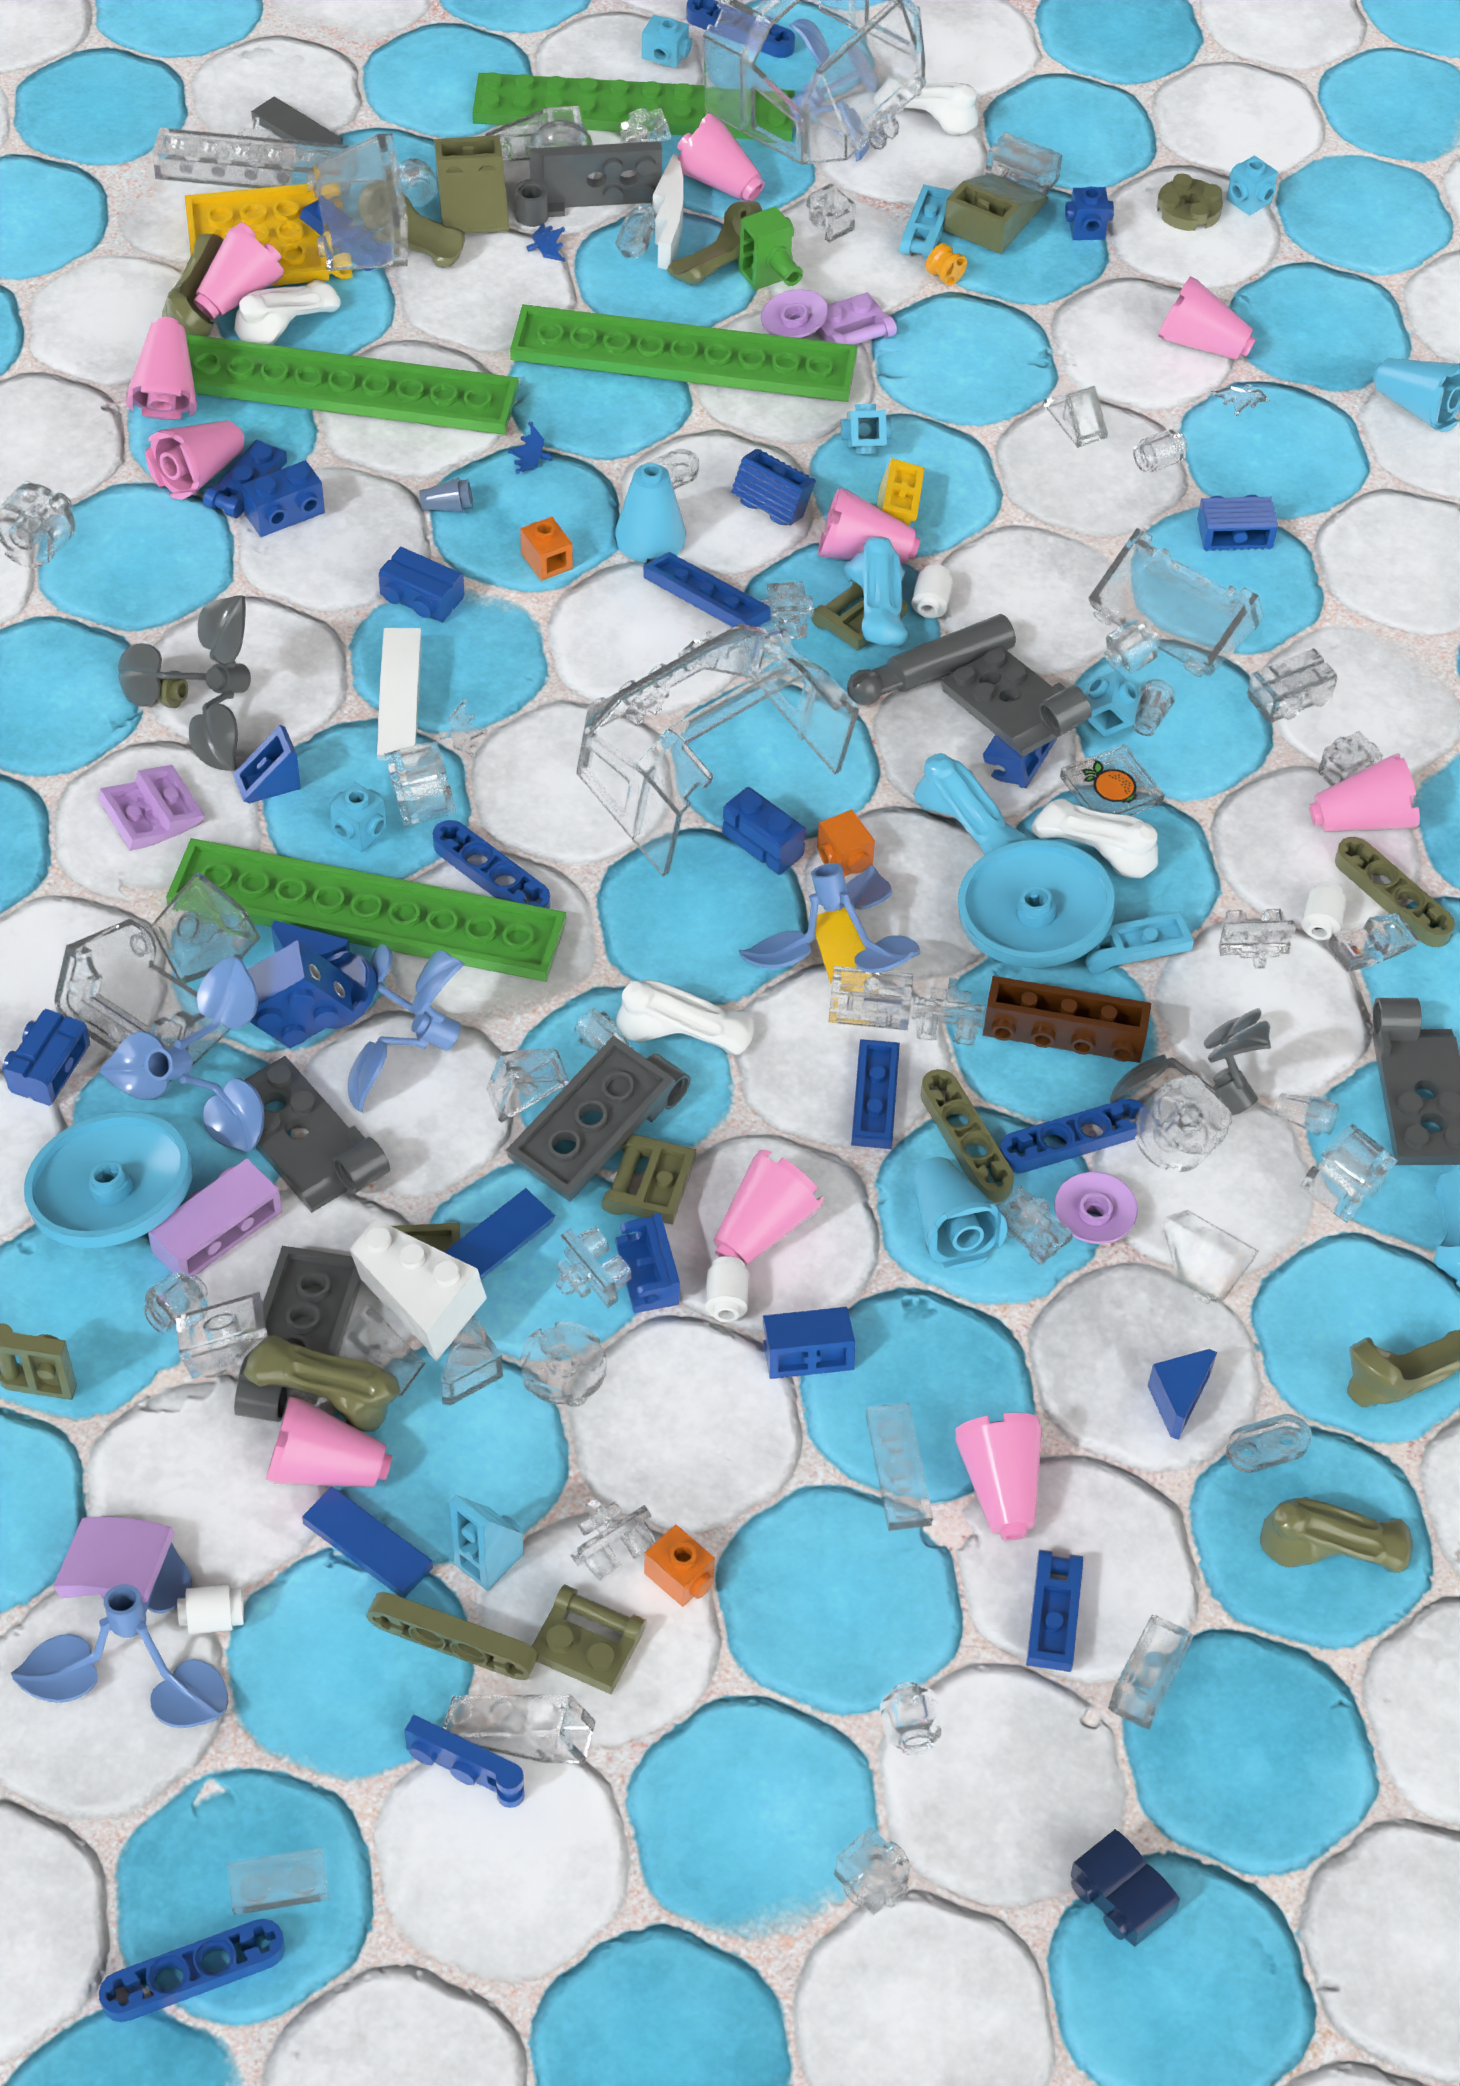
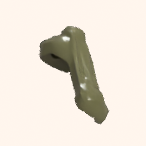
M378 183L364 190L359 202L358 211L363 228L371 236H375L378 240H390L415 252L427 254L432 258L435 265L441 268L452 266L460 257L465 242L463 230L447 227L419 215L409 198L393 184Z
M744 200L731 204L724 213V224L717 240L692 255L673 260L666 271L674 279L692 286L703 282L721 266L739 259L741 218L761 212L762 208L759 202Z
M202 234L197 238L194 252L175 287L169 291L162 311V317L176 319L185 328L186 334L209 336L213 328L214 322H211L195 306L193 300L197 297L196 291L224 240L215 234Z
M1460 1330L1448 1332L1440 1340L1419 1347L1404 1355H1397L1376 1347L1370 1337L1354 1343L1349 1350L1353 1372L1347 1387L1349 1397L1359 1406L1365 1408L1377 1404L1394 1403L1443 1381L1455 1374L1456 1371H1460Z
M276 1335L266 1336L250 1353L243 1372L250 1382L259 1387L273 1384L283 1385L326 1398L341 1413L347 1424L363 1432H374L381 1426L386 1418L389 1403L396 1399L400 1392V1386L396 1377L374 1364L358 1359L323 1354L292 1344Z
M1309 1497L1294 1498L1281 1502L1264 1519L1260 1534V1544L1263 1551L1279 1565L1289 1568L1311 1565L1330 1556L1343 1555L1380 1565L1388 1572L1400 1573L1408 1567L1413 1549L1410 1529L1401 1519L1391 1518L1386 1521L1377 1522L1360 1513L1313 1500Z

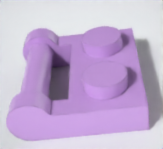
M866 292L827 305V319L816 331L823 341L856 345L880 336L884 338L896 335L897 328L894 319L891 316H886L872 296Z

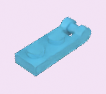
M923 184L901 240V254L910 255L913 252L922 254L924 259L928 258L931 251L937 246L944 228L947 198L954 192L953 190Z
M1181 911L1113 924L1104 939L1086 954L1085 963L1090 973L1099 974L1112 966L1192 951L1194 940ZM1103 945H1110V948L1101 950L1100 948Z

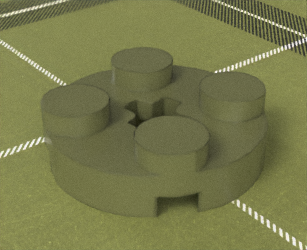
M1177 174L1174 176L1173 181L1166 183L1160 189L1156 205L1157 211L1160 210L1162 212V219L1165 223L1180 230L1195 231L1196 225L1206 224L1205 229L1212 227L1221 216L1223 206L1222 189L1216 184L1193 179L1188 174Z

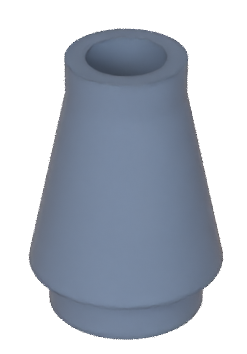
M457 477L431 488L419 490L422 511L465 512V509L473 508L472 491L468 479L460 480Z

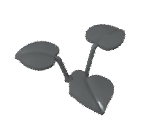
M243 595L214 600L208 603L199 615L197 625L199 641L204 648L211 650L209 654L210 659L218 662L207 673L160 672L162 664L160 651L154 646L145 643L134 644L128 647L121 655L118 664V677L122 690L127 699L137 706H149L158 699L161 692L160 679L206 680L210 689L216 693H222L203 704V714L195 715L191 719L189 724V741L193 752L201 761L213 768L226 771L237 770L236 748L238 729L231 709L219 703L226 699H233L234 693L245 692L251 683V675L247 666L235 662L242 647L245 629L246 602Z
M1256 1008L1243 1014L1241 1017L1227 1021L1208 1035L1204 1041L1206 1049H1211L1221 1044V1046L1209 1054L1208 1060L1210 1063L1225 1058L1228 1068H1225L1213 1077L1214 1087L1210 1086L1175 1058L1167 1059L1165 1054L1149 1059L1128 1071L1114 1087L1110 1103L1118 1101L1125 1094L1153 1081L1166 1069L1175 1068L1206 1091L1212 1101L1219 1097L1230 1115L1239 1114L1255 1104L1258 1097L1243 1073L1238 1069L1234 1055L1261 1049H1271L1269 1039L1270 1024L1266 1020L1257 1023L1262 1011L1260 1008Z

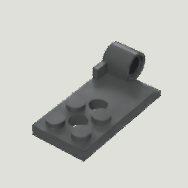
M661 141L529 148L530 179L521 181L515 188L517 221L525 226L536 227L542 223L544 224L548 217L565 216V208L653 203V193L662 177ZM627 170H633L637 172L632 177L621 176V174ZM593 172H601L604 174L601 178L591 179L588 177Z
M1002 646L987 652L984 656L940 679L943 692L1022 757L1083 724L1092 716L1090 704L1079 687L1071 685L1066 688L1060 682L1052 687Z
M1376 998L1373 1006L1374 1030L1372 1037L1395 1165H1460V1055L1457 1039L1452 1029H1421L1422 1013L1418 998ZM1426 1089L1435 1098L1423 1099L1415 1090ZM1421 1123H1435L1441 1131L1429 1132Z
M612 1036L506 1149L508 1158L571 1202L646 1119L652 1123L664 1109H671L680 1102L689 1088L691 1078L659 1054H653L646 1059L618 1038ZM590 1111H597L603 1115L602 1119L594 1125H587L581 1122L582 1116ZM562 1140H571L576 1143L575 1148L567 1154H560L554 1150L556 1144Z
M286 1056L245 1079L257 1090L264 1106V1128L255 1148L311 1213L348 1190L353 1194L357 1193L390 1172L389 1161L379 1144L371 1137L365 1138L355 1126L349 1128ZM274 1101H279L286 1105L277 1112L265 1109L267 1104ZM295 1128H304L309 1131L305 1137L299 1139L291 1138L287 1135Z
M282 1245L239 1372L234 1402L235 1415L280 1422L282 1419L288 1388L291 1387L275 1384L259 1387L250 1382L243 1374L250 1353L266 1336L276 1335L292 1344L331 1356L339 1355L362 1282L352 1256ZM310 1285H319L324 1288L318 1293L304 1291ZM299 1317H309L314 1320L308 1325L293 1323Z

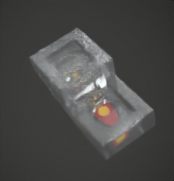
M1399 913L1369 917L1361 929L1333 933L1327 945L1348 972L1393 958L1416 946L1419 939Z

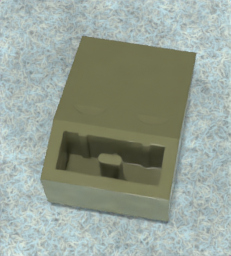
M500 135L434 139L435 168L442 225L463 230L464 234L509 231Z
M993 173L965 180L947 198L944 231L1002 254L1048 201V196Z

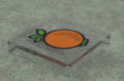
M1126 744L1061 768L1060 778L1081 806L1089 810L1132 816L1160 805L1164 800V793Z

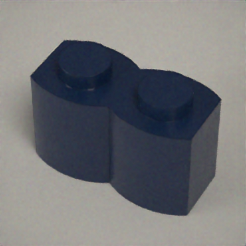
M1116 1829L1073 1862L1070 1875L1073 1879L1071 1881L1073 1890L1084 1903L1088 1905L1093 1903L1105 1914L1103 1921L1106 1927L1119 1940L1125 1938L1135 1947L1177 1912L1180 1898L1154 1868L1146 1863L1134 1845Z

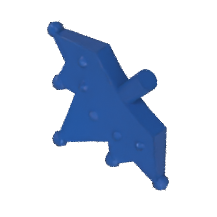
M542 223L539 229L532 235L535 243L526 246L528 252L538 248L543 258L565 262V257L558 253L560 247H563V243H556L561 233L565 231V228L561 227L560 229L550 231L553 227L548 226L545 228V224Z
M533 422L528 423L531 435L521 436L520 438L526 444L515 449H508L509 454L520 458V460L514 461L515 465L521 466L520 469H516V474L537 468L540 458L550 461L552 459V454L542 452L545 439L533 426Z

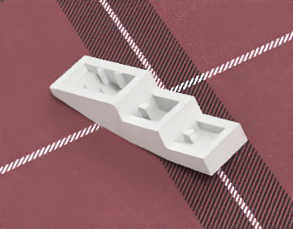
M675 154L672 155L653 193V221H655V244L658 245V268L667 270L670 263L676 257L683 227V173L681 163L678 160L679 155Z
M384 628L378 716V760L416 761L418 700L420 701L421 628Z

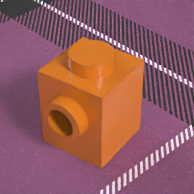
M552 516L520 528L521 554L540 581L573 569L572 542Z
M852 809L819 822L817 848L824 864H840L844 877L853 873H861L871 864L873 865L875 840Z
M675 1524L645 1552L644 1574L679 1605L684 1607L693 1597L696 1599L703 1597L712 1587L715 1580V1557Z

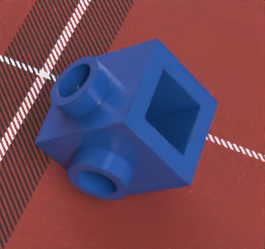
M1106 187L1073 188L1071 201L1066 202L1065 219L1070 224L1072 239L1105 240L1108 221H1113L1114 204L1113 201H1108Z

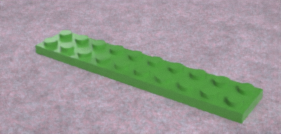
M495 72L478 73L473 106V124L685 135L687 133L693 134L699 128L702 119L711 113L726 125L734 138L792 142L794 110L790 100L795 96V90L689 85L687 83L671 84L654 81L636 82L621 79L600 80L560 76L547 77L531 76L528 74L512 75Z
M522 304L510 348V360L848 402L858 345Z
M186 334L195 393L201 395L505 435L519 388L518 377Z
M191 838L166 896L168 907L271 927L275 920L349 940V943L373 948L384 944L389 946L393 952L428 959L436 951L443 950L462 961L468 967L547 982L566 924V912L194 838Z

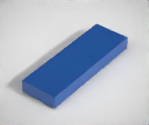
M860 1039L851 1146L892 1149L900 1043Z
M525 1188L444 1253L477 1268L482 1280L548 1227L556 1215Z
M333 1486L302 1516L303 1524L399 1597L405 1598L433 1569L431 1559Z

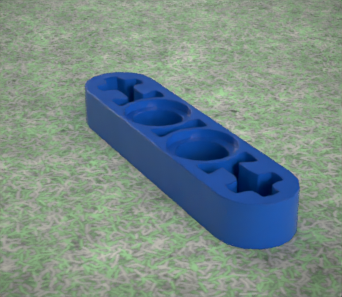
M715 0L687 1L686 20L696 27L773 57L785 58L794 52L795 34L785 27ZM720 21H732V22H731V23H724V22H720ZM749 31H757L760 33H749Z
M446 820L434 827L432 833L434 851L493 897L527 904V898L531 901L528 905L550 909V892L544 884L458 821ZM473 855H483L488 859L481 865H473L467 861ZM503 875L511 876L516 880L508 886H501L495 882L498 877Z
M1122 1099L1012 1132L1002 1139L1000 1151L1013 1173H1025L1141 1137L1146 1129L1149 1115L1148 1110L1138 1100ZM1127 1115L1129 1119H1122V1116ZM1136 1119V1123L1130 1122V1120ZM1086 1124H1095L1103 1130V1133L1100 1136L1091 1137L1086 1135L1081 1128ZM1049 1135H1057L1062 1137L1066 1144L1061 1148H1053L1047 1145L1044 1139ZM1016 1148V1150L1019 1153L1025 1152V1155L1023 1157H1019V1155L1016 1152L1011 1153V1149Z
M258 1919L114 1972L105 1978L99 1989V2001L106 2016L113 2021H131L269 1969L278 1964L284 1955L285 1943L283 1933L280 1927L272 1920ZM260 1935H264L267 1941H271L269 1943L270 1951L266 1953H261L258 1947H254L256 1946L255 1938ZM240 1942L245 1962L242 1963L238 1962L237 1952L233 1945ZM220 1950L229 1955V1964L220 1972H208L202 1966L205 1956L212 1951ZM171 1967L180 1970L183 1974V1979L178 1987L173 1990H162L157 1987L155 1981L157 1975L162 1970ZM146 1977L147 1985L152 1995L146 1999L139 1980ZM120 1987H125L126 1992L131 1993L128 1995L129 2003L125 2006H120L117 2000H113L116 1998L115 1990Z

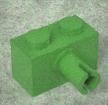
M776 206L741 218L739 272L755 291L783 281L787 286H794L803 277V270L793 261L791 252L792 237L794 236L793 224Z

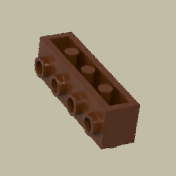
M992 976L982 1036L994 1037L1002 1041L1011 1040L1034 1044L1042 1048L1051 1047L1074 1051L1082 1055L1091 1054L1114 1058L1122 1062L1141 1063L1151 1003Z

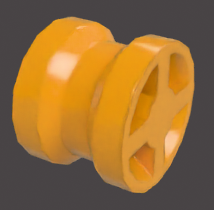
M941 243L929 254L925 268L931 275H939L940 281L945 285L951 286L957 283L965 273L967 258L960 253L954 254L952 247Z

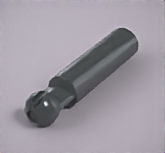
M998 614L890 657L887 664L873 670H858L848 680V696L859 705H871L879 700L881 695L896 689L904 692L954 672L956 669L966 666L1000 646L1009 650L1016 643L1013 626L1005 615Z

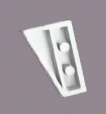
M377 1219L372 1221L349 1249L360 1279L390 1311H393L401 1319L405 1328L423 1343L428 1353L436 1362L487 1298L477 1268Z

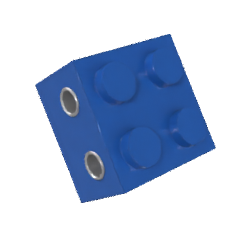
M299 940L247 969L254 981L258 994L257 1010L250 1023L289 1049L303 1043L306 1039L336 1024L339 1020L354 1012L347 974Z

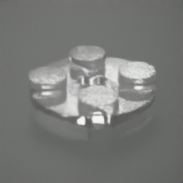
M557 1322L554 1328H548L543 1332L542 1328L534 1331L525 1341L521 1351L520 1361L524 1387L546 1402L567 1404L571 1407L581 1406L587 1401L589 1396L600 1388L606 1376L607 1357L604 1348L600 1345L599 1337L588 1327L575 1322ZM564 1356L571 1358L572 1367L569 1369H558L557 1365L552 1363L554 1360L561 1361Z

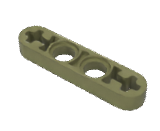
M1347 837L1339 843L1335 864L1342 873L1422 943L1431 947H1441L1450 941L1455 922L1448 911L1364 839ZM1375 874L1384 875L1390 880V883L1386 885L1377 884L1371 879V876ZM1402 898L1411 899L1416 902L1418 907L1414 909L1404 908L1399 904L1398 900Z
M936 1069L926 1073L922 1080L920 1094L922 1102L966 1176L993 1203L1007 1200L1012 1194L1014 1183L1013 1171L960 1083L952 1073L946 1070ZM933 1086H937L940 1090L946 1089L945 1100L947 1103L944 1104V1097L938 1089L932 1090ZM951 1114H961L968 1119V1123L960 1127L953 1126L946 1118ZM973 1144L980 1145L986 1149L987 1154L979 1158L968 1155L965 1148ZM990 1167V1175L995 1182L1002 1181V1186L997 1187L994 1182L988 1183L989 1172L987 1168Z
M387 1592L376 1594L366 1615L367 1619L374 1626L385 1632L517 1680L529 1679L539 1657L538 1653L531 1646L520 1640Z

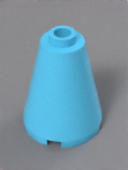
M1388 358L1383 363L1377 365L1373 374L1376 390L1412 415L1440 432L1450 431L1460 421L1455 419L1460 409L1459 363Z
M655 463L641 465L635 470L615 529L618 549L626 557L637 562L647 563V559H655L668 552L677 556L685 546L686 529L670 474L665 467Z
M944 1157L929 1158L917 1167L913 1179L926 1248L931 1259L935 1263L936 1261L941 1262L944 1268L951 1270L967 1269L988 1259L989 1257L986 1252L995 1244L999 1249L1007 1234L1006 1218L1002 1211L948 1159Z

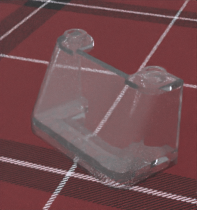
M392 133L376 134L313 163L312 171H306L307 191H313L314 197L318 198L323 236H317L318 256L325 257L327 271L408 266L407 207Z
M1136 528L1088 598L1095 610L1093 615L1102 623L1108 626L1114 623L1183 662V667L1197 677H1202L1203 674L1211 676L1256 630L1263 620L1264 613L1259 595L1245 587L1237 594L1236 588L1231 585L1228 589L1218 585L1172 559L1168 550L1163 548L1160 551L1158 548L1150 546L1153 537Z
M131 918L66 945L55 992L54 1003L56 1010L65 1018L69 1016L83 1021L87 1025L89 1037L112 1053L115 1052L126 1037L136 1032L152 1033L163 1042L165 1047H172L175 1041L185 1039L209 1025L213 1018L205 1017L199 1012L197 1007L198 992L154 964L157 948L155 939L145 927ZM220 1023L216 1030L186 1046L187 1052L192 1057L193 1065L231 1029Z

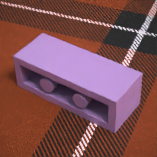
M245 1159L237 1166L226 1169L216 1181L203 1190L192 1193L186 1202L179 1206L163 1223L148 1232L151 1251L184 1284L282 1213L279 1189L250 1160Z

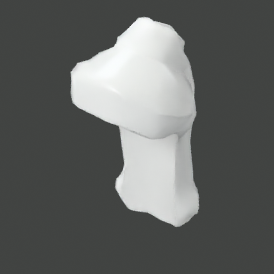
M893 78L884 82L872 101V105L882 111L898 107L927 110L940 122L944 131L952 135L966 134L973 130L979 122L976 90L969 84L958 82L922 84L902 80L901 78Z
M315 279L306 286L256 290L248 293L241 299L239 309L236 312L234 330L241 341L273 345L296 315H307L317 312L332 313L339 309L341 300L335 289L320 279Z
M1057 799L1050 802L1036 816L1031 827L1034 835L1042 840L1064 838L1095 847L1112 865L1113 870L1125 878L1142 879L1158 866L1157 831L1149 823L1133 816L1097 812L1075 805L1065 799Z
M653 980L628 983L623 990L622 1005L616 1015V1026L628 1040L644 1043L674 1033H683L716 1045L727 1054L738 1056L751 1045L755 1033L754 1019L747 1011L722 1010V1008L715 1006L705 999Z

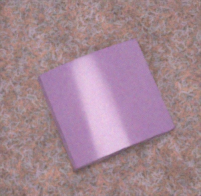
M173 765L137 771L135 782L100 788L99 802L130 851L155 845L175 837L204 821V813Z
M122 1517L82 1518L53 1588L61 1599L90 1595H101L104 1599L106 1593L113 1587L128 1584L139 1590L143 1603L148 1602L175 1532L169 1526L139 1519Z

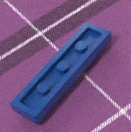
M671 552L643 565V576L645 579L743 634L771 620V607Z

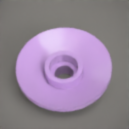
M797 289L780 293L770 299L763 307L761 312L762 326L770 335L793 338L808 336L825 323L828 316L827 303L821 295L810 290Z
M1085 1172L1069 1178L1057 1191L1054 1202L1055 1215L1062 1228L1074 1238L1092 1244H1106L1123 1238L1133 1228L1138 1213L1137 1201L1130 1188L1118 1178L1100 1172ZM1095 1213L1098 1214L1100 1217H1094L1089 1214Z

